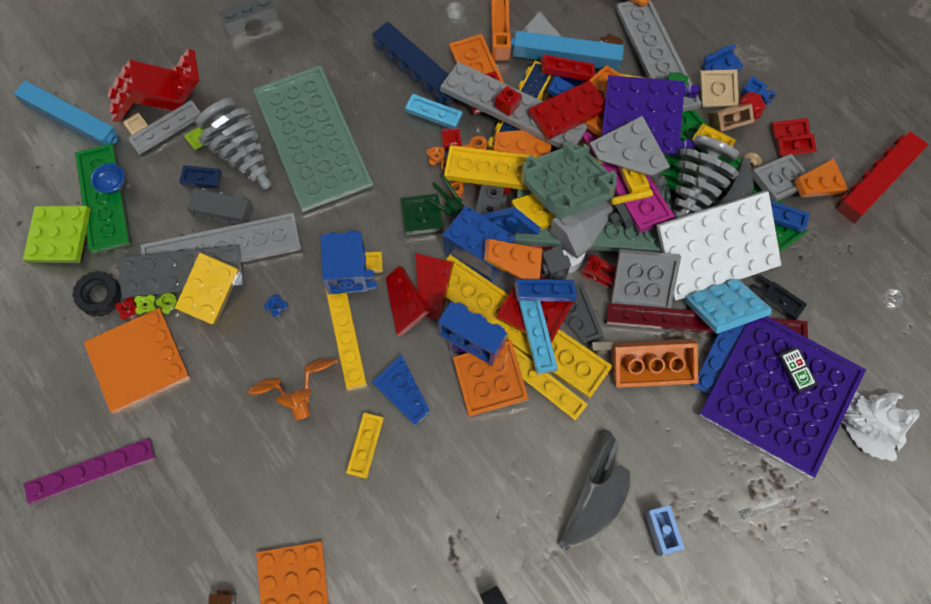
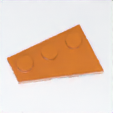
M493 239L486 240L484 254L486 262L502 271H507L514 275L516 279H540L541 248Z

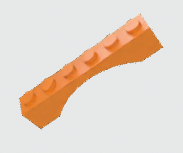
M491 0L492 57L494 61H510L509 0Z

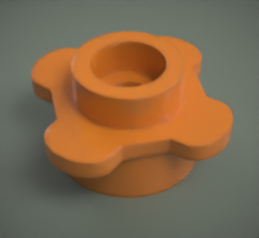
M436 146L426 151V154L429 156V164L432 166L437 163L442 164L443 161L447 160L444 157V149L442 147Z

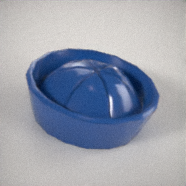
M114 163L99 166L92 173V186L95 190L104 194L117 193L125 183L123 169Z

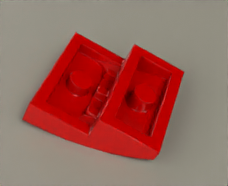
M808 118L777 121L770 124L774 144L780 157L790 154L800 155L817 152L815 136L810 133Z

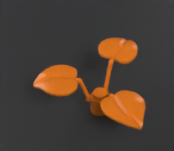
M319 359L304 366V371H306L305 389L285 393L279 385L281 379L269 378L256 383L246 391V394H262L273 388L278 389L281 395L275 399L276 403L291 408L295 420L304 419L310 416L307 405L310 402L308 396L312 393L311 389H309V375L312 372L321 371L335 362L339 363V360Z

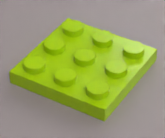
M34 206L23 261L27 263H80L91 208L88 206Z

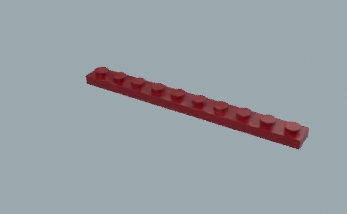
M608 303L606 324L716 334L694 311ZM771 318L808 338V321Z

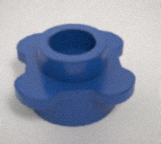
M275 294L264 304V308L269 310L273 317H279L280 312L288 308V303L282 301L280 296Z

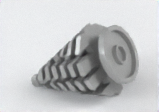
M233 98L222 99L206 108L195 121L200 129H205L201 136H199L198 140L204 146H209L208 148L213 153H219L218 156L222 160H229L228 164L233 168L240 167L239 172L241 174L251 173L248 179L252 182L258 180L263 190L270 188L272 183L265 176L268 173L267 166L260 167L264 162L263 154H259L261 151L260 143L255 144L258 140L256 130L254 131L255 125L251 119L250 109H236L237 105Z
M696 135L694 145L707 154L689 148L680 149V156L685 161L679 162V169L685 174L678 173L677 180L686 187L676 186L675 192L686 200L675 199L674 205L681 209L680 212L674 210L675 219L703 210L695 205L696 203L709 206L713 201L709 200L710 198L705 195L718 197L722 191L717 187L726 188L731 183L727 178L734 179L739 175V172L733 166L718 159L735 161L740 154L738 150L724 142L702 135Z

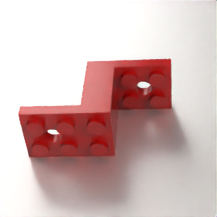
M187 49L172 70L129 59L127 64L122 67L120 75L115 78L113 86L108 89V98H110L111 103L109 112L112 114V121L120 123L133 103L170 111L181 107L199 83L195 50Z

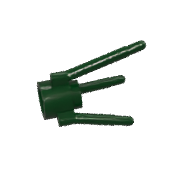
M441 173L440 177L453 197L450 198L433 182L432 185L447 200L446 207L428 197H425V200L444 211L448 216L452 214L455 217L463 210L465 205L461 203L463 200Z

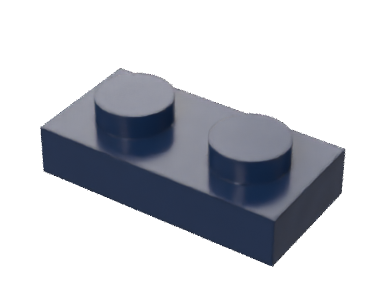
M183 165L179 183L183 186L218 189L222 172L216 168Z

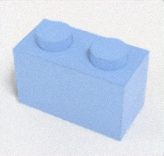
M670 505L650 510L644 514L658 557L685 549Z

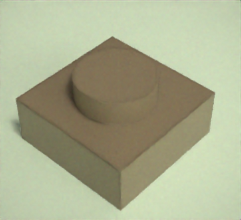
M613 342L589 343V350L595 351V354H607V350H613Z

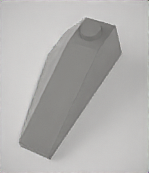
M610 198L575 215L566 216L563 219L556 217L552 220L550 233L577 259L593 246L598 235L610 219V215L617 209L616 205L611 203Z

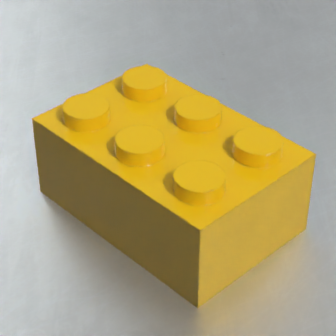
M199 252L175 309L212 325L218 323L241 269L211 255Z

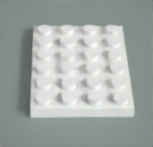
M764 190L656 225L662 253L680 254L681 256L673 296L675 301L685 298L686 295L726 283L731 279H742L781 266L769 191Z

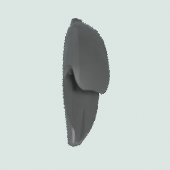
M742 157L736 168L739 175L734 179H730L731 183L723 190L720 198L706 209L753 194L754 185L753 174L749 165L751 162L750 158Z
M599 430L597 447L584 487L565 528L563 537L558 543L565 551H568L572 546L581 545L596 538L608 528L626 500L630 488V471L624 466L619 465L612 473L618 443L608 430Z

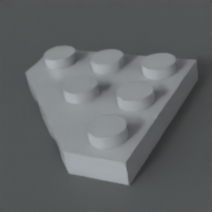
M643 116L590 142V147L597 160L605 164L609 163L618 168L639 172L648 177H653L670 168Z

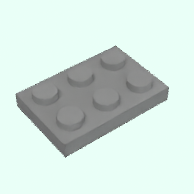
M792 154L752 170L755 182L763 191H769L770 200L774 202L799 192L794 181L807 173Z

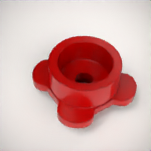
M128 297L122 303L119 302L115 305V309L119 311V317L122 320L132 318L137 314L135 312L137 306L134 304L132 297Z

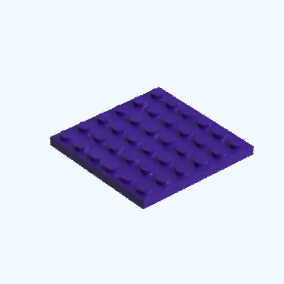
M766 316L746 324L713 385L699 416L813 479L820 469L866 369ZM799 347L818 385L796 393L778 358V355Z

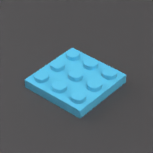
M731 279L726 283L713 285L710 288L685 296V303L716 334L771 315V307L739 279Z

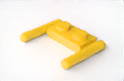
M618 168L630 194L612 197L611 203L613 205L653 196V191L649 188L650 185L644 174Z

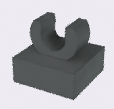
M624 203L617 204L618 212L610 215L614 227L620 226L622 223H624L627 229L634 226Z

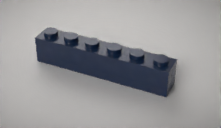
M387 21L372 33L374 47L378 51L381 50L389 61H393L400 71L407 73L414 83H418L425 93L433 96L437 103L450 107L458 100L440 91V86L449 74Z

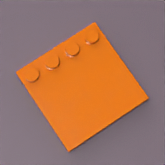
M160 308L83 342L112 414L190 378L166 318Z

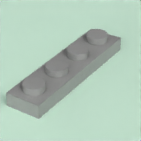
M191 100L132 135L128 140L140 155L195 122L201 112Z

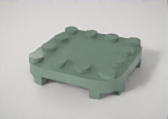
M570 141L563 142L561 149L536 159L532 155L528 156L522 167L521 179L523 183L559 219L575 215L614 197L617 174L614 170L608 172L589 154L590 147L585 143L582 147L570 144Z

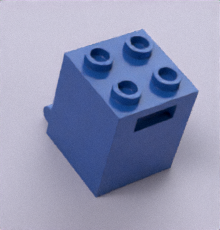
M350 230L346 233L329 232L321 235L322 278L328 295L364 292L377 287L376 281H367V279L373 278L375 273L371 269H366L365 246L361 231Z

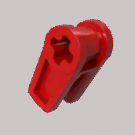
M588 255L587 263L580 271L581 275L586 279L613 289L614 279L612 277L615 278L616 267L596 255Z

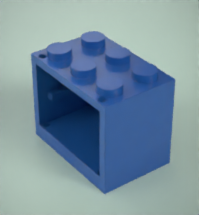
M466 205L443 234L444 255H452L493 283L502 270L484 260L486 240L493 239L515 244V236Z

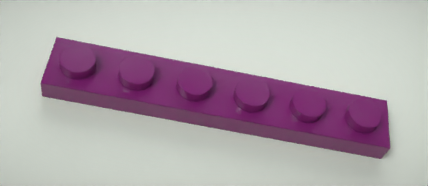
M152 439L141 440L23 483L27 503L32 505L157 459Z

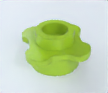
M165 293L156 300V305L162 308L164 314H169L171 310L175 309L178 301H176L173 293Z
M137 295L134 301L137 305L135 312L137 314L151 312L156 309L154 306V295Z

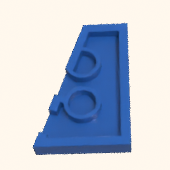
M402 354L372 382L415 427L430 413Z

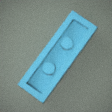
M415 94L411 95L405 107V112L448 128L457 127L463 116L462 111Z

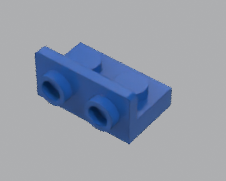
M732 44L728 47H722L714 54H708L703 60L701 70H737L738 72L744 65L733 53L736 46Z

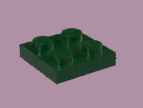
M439 194L401 198L405 235L443 231L441 209L425 200V197H428L440 204Z

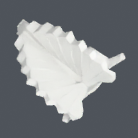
M856 391L846 414H844L845 416L841 423L846 426V431L851 435L852 441L856 443L857 448H862L864 453H869L872 458L878 457L880 460L895 461L897 459L895 450L899 451L907 442L905 434L919 418L920 413L918 409L903 410L896 407L897 400L903 399L902 394L893 392L879 397L878 395H870L866 399Z

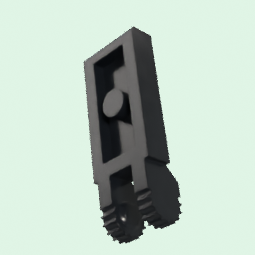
M757 275L755 280L763 288H768L766 291L755 284L749 286V289L758 297H761L762 300L792 320H796L807 305V303L774 281L772 282L761 275Z

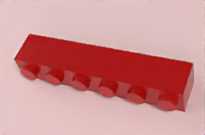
M911 131L905 137L901 135L894 142L896 146L894 148L890 146L883 154L885 158H879L872 165L873 171L868 169L861 177L863 181L861 183L857 181L850 188L852 193L850 195L847 192L839 200L841 205L836 210L855 224L929 145Z

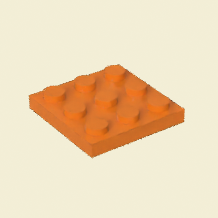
M512 340L505 342V346L493 366L470 353L453 357L469 417L529 400Z
M322 541L256 552L260 604H329Z

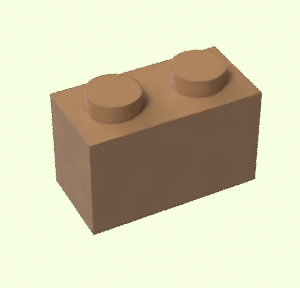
M737 104L709 112L710 127L722 132L754 123L752 104Z

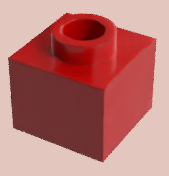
M506 86L496 96L494 107L510 116L520 106L522 95Z

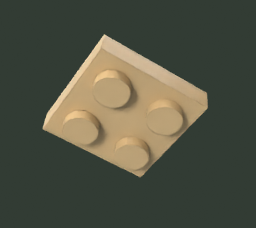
M707 70L699 72L701 108H727L739 104L737 70Z

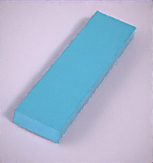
M518 301L537 375L557 371L558 368L541 302Z

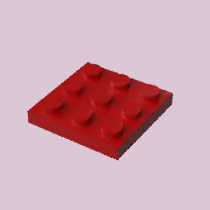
M513 286L496 319L526 334L515 286ZM540 301L551 344L574 301Z

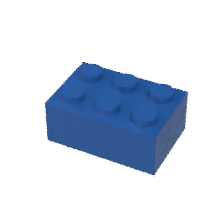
M451 301L438 321V335L491 366H493L504 348L507 338V332H505L502 326L489 323L483 315L468 311V308L459 302L456 304Z

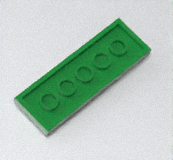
M108 144L75 152L82 205L91 208L86 231L89 251L95 254L131 245L122 189L114 194H104L95 190L91 183V176L96 168L107 163L118 165L114 145Z

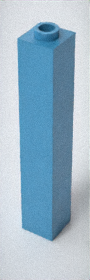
M516 31L515 38L511 40V49H514L513 57L541 60L544 54L593 63L594 68L602 69L605 65H608L616 71L620 70L623 58L624 45L523 31Z
M26 80L13 93L21 104L99 146L115 145L120 137L111 125Z

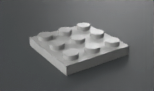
M619 249L611 303L671 309L681 262L680 254Z

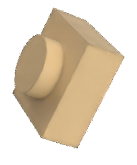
M139 113L123 122L131 135L148 126Z

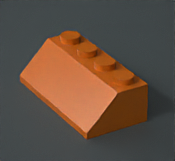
M692 339L613 343L611 364L613 366L616 388L698 384V343Z

